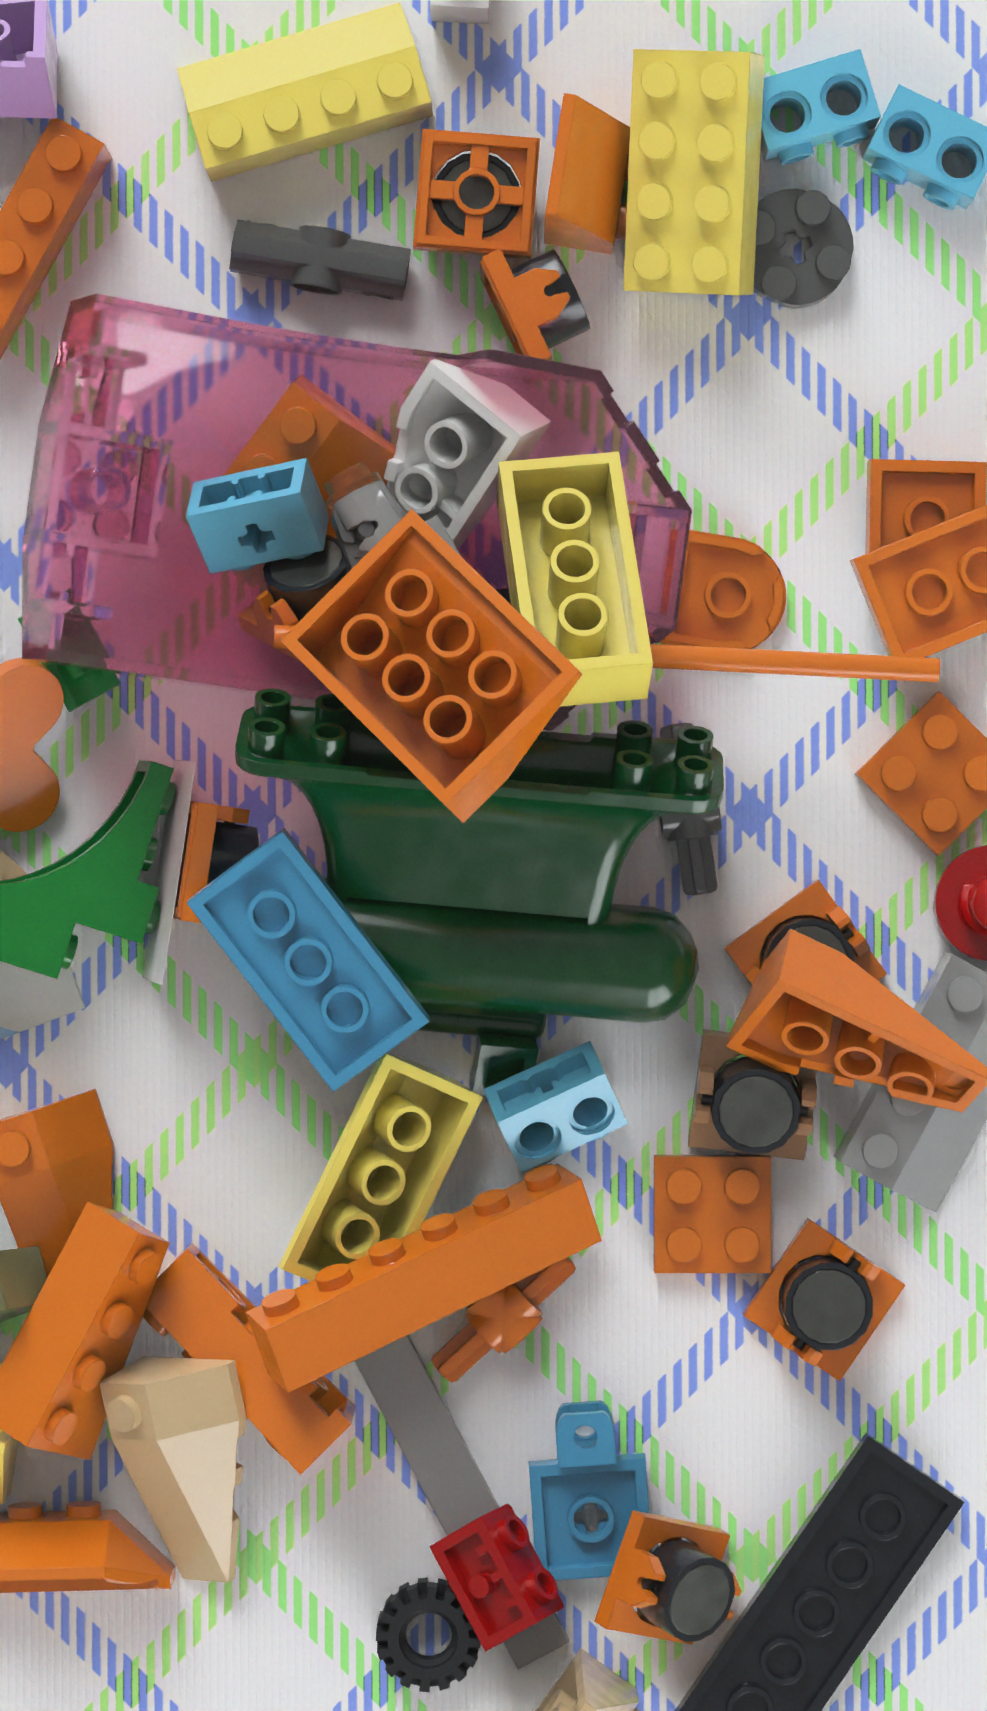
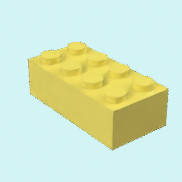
M633 49L623 291L753 295L765 55L735 51Z
M619 452L499 462L496 503L511 605L582 673V676L559 707L648 699L653 659Z

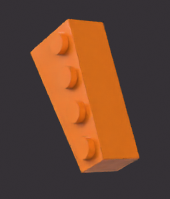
M91 1202L86 1203L0 1367V1429L26 1447L91 1460L106 1419L99 1383L125 1367L170 1244L168 1241L118 1211Z
M192 1242L157 1277L143 1318L162 1336L170 1333L183 1347L184 1351L181 1354L184 1358L235 1360L246 1419H249L271 1447L301 1475L352 1424L356 1406L325 1375L289 1393L268 1375L246 1315L247 1311L256 1306Z

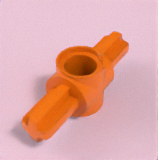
M567 1257L467 1306L465 1317L469 1323L439 1349L431 1359L437 1371L451 1383L456 1382L492 1348L498 1353L503 1352L505 1354L518 1345L543 1319L541 1316L543 1312L538 1306L575 1273L576 1267L573 1261Z

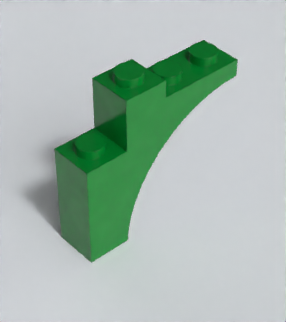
M139 760L131 782L120 802L91 837L75 850L48 866L12 879L0 880L1 962L58 979L61 968L68 969L76 953L78 936L72 934L75 923L141 944L145 933H153L160 917V901L156 900L160 888L138 881L141 870L147 872L150 869L156 855L158 839L152 837L159 815L165 816L168 813L174 799L176 784L170 781L174 768L153 761Z

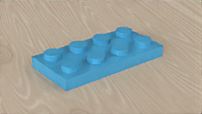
M285 828L281 829L188 899V906L333 1092L429 1022L430 1016Z

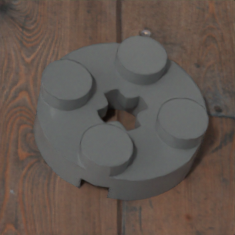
M785 189L774 192L758 202L754 293L761 298L763 296L770 302L778 303L779 306L791 309L809 307L828 298L849 271L854 249L851 228L842 211L830 202L825 194L816 190ZM795 233L798 239L806 238L809 242L810 248L804 251L805 261L803 263L795 264L791 256L783 258L780 256L778 248L785 245V235Z

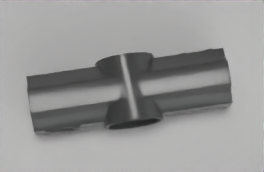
M237 219L231 246L229 269L230 272L288 281L294 288L313 293L340 295L342 291H347L365 296L403 301L411 249L351 239V235L326 227L304 225L300 226L299 230L268 223L250 222V220Z

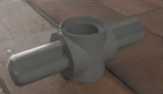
M692 723L666 725L660 730V738L677 740V733L680 728L693 725ZM720 807L706 814L669 813L660 816L663 839H667V842L676 841L683 892L686 895L694 896L716 891L718 884L710 836L717 835L719 831H722Z

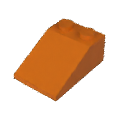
M564 93L545 211L544 244L612 254L615 238L625 240L627 204L620 202L623 183L628 181L630 127L574 94Z
M301 374L292 382L224 475L307 458L330 515L326 535L336 538L337 536L331 522V510L335 509L333 505L349 493L371 482L383 480L385 486H387L388 480L384 479L388 460L394 457L396 447Z

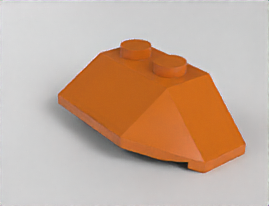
M99 1501L69 1502L66 1504V1511H43L42 1503L21 1502L8 1505V1512H0V1593L171 1589L176 1578V1566L116 1509L101 1510V1502Z

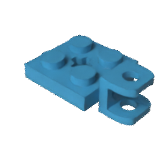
M599 1400L563 1403L557 1411L555 1420L557 1459L528 1461L535 1552L544 1568L551 1573L555 1580L610 1577L632 1511L649 1513L645 1453L616 1455L612 1415L605 1402ZM581 1426H590L594 1429L587 1436H581L575 1432ZM596 1503L598 1510L607 1511V1519L598 1521L596 1531H586L584 1522L574 1520L575 1513L583 1511L584 1504Z

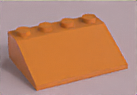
M412 509L280 640L462 823L509 778L582 676V673Z

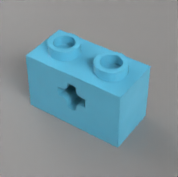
M307 458L196 481L193 483L186 513V519L210 574L227 570L244 571L257 564L285 558L302 559L314 552L323 551L330 516Z

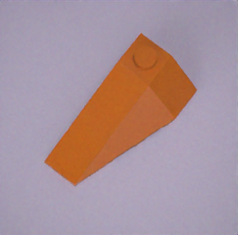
M791 928L763 962L726 1043V1047L780 1072L798 1075L800 1067L830 1073L835 1075L833 1084L853 1088L854 1079L887 1086V1090L892 1097L962 1113L987 1086V1066L845 954Z
M96 1088L0 1119V1202L18 1248L39 1246L47 1277L86 1203L91 1202L112 1210L114 1207V1198H112L114 1142Z

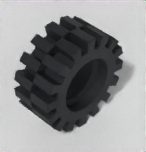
M428 1577L418 1578V1582L413 1585H409V1582L399 1587V1592L395 1595L391 1593L379 1614L375 1640L377 1641V1653L380 1661L384 1660L387 1673L391 1677L397 1675L400 1678L401 1685L410 1688L411 1684L420 1686L419 1692H430V1687L439 1686L441 1691L450 1688V1682L455 1679L459 1683L466 1677L468 1668L470 1666L474 1667L478 1659L481 1643L453 1590L448 1586L447 1580L438 1578V1582L435 1583L428 1582ZM420 1614H437L449 1624L452 1638L448 1647L441 1653L433 1656L421 1655L415 1652L408 1644L406 1639L407 1626L413 1618Z

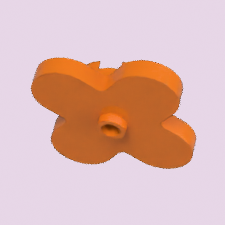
M15 658L0 664V828L11 832H24L43 824L54 812L60 796L59 781L55 772L34 751V746L59 719L64 703L63 690L58 679L47 667L29 658Z

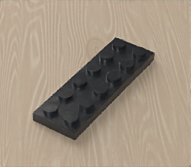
M865 1433L674 1711H822L963 1506L964 1500L877 1439Z

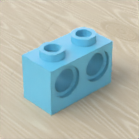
M861 49L764 78L760 149L764 162L779 157L781 165L792 164L814 155V146L835 140L836 147L843 148L870 138L869 130L876 127L881 114ZM836 90L846 91L854 97L857 110L850 115H838L828 107L826 96ZM780 107L791 108L799 115L801 127L794 132H781L773 126L770 120V113Z
M898 84L862 159L871 163V172L883 180L897 185H901L906 180L925 189L923 197L939 207L954 210L956 205L967 209L987 173V127ZM897 127H906L912 130L918 138V149L909 153L896 150L890 143L889 131ZM951 152L964 155L971 166L970 175L965 178H954L948 175L942 166V156Z
M590 1041L483 1089L497 1124L521 1173L540 1164L548 1163L557 1156L592 1140L603 1138L610 1132L628 1124Z

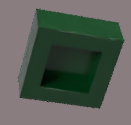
M478 1033L469 1082L470 1089L486 1097L483 1089L535 1066L539 1051L536 1038Z

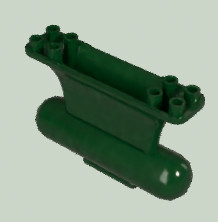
M263 689L255 694L254 706L245 710L241 717L235 744L236 764L243 771L252 775L285 779L294 784L305 795L319 823L326 858V878L324 880L430 1016L429 1022L418 1031L474 1036L482 1033L538 1039L545 1030L547 1014L644 1023L666 1020L686 1004L699 971L698 951L689 930L673 913L654 907L613 904L612 901L619 873L626 856L639 834L648 824L660 816L669 813L706 814L720 806L724 790L723 757L721 752L713 747L714 735L710 730L700 726H685L678 730L677 740L654 738L653 728L649 724L629 720L621 722L617 726L616 734L593 732L591 735L542 731L509 778L462 823L334 694L319 696L315 700V708L291 706L290 694L280 689Z

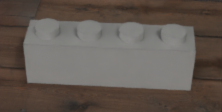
M944 952L913 1009L987 1066V973L953 954ZM873 1083L837 1148L834 1157L844 1165L890 1190L937 1212L987 1121V1086L962 1113L892 1097L887 1090V1086Z

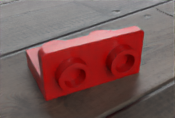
M505 1504L478 1517L429 1546L485 1652L564 1608V1604L558 1594L555 1579L542 1565L529 1540V1533L525 1524L515 1515L509 1504Z

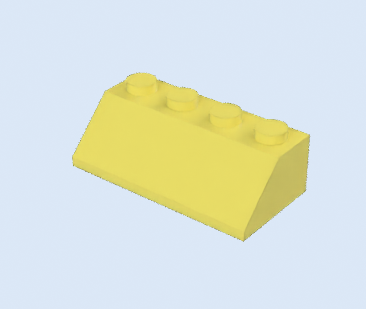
M400 2L177 68L197 143L211 182L433 116L432 100L416 46Z
M388 1052L380 1057L375 1063L278 1266L284 1271L312 1281L315 1279V1275L327 1266L338 1263L348 1264L367 1255L370 1247L380 1241L390 1238L400 1239L419 1230L483 1096L459 1081L408 1058Z

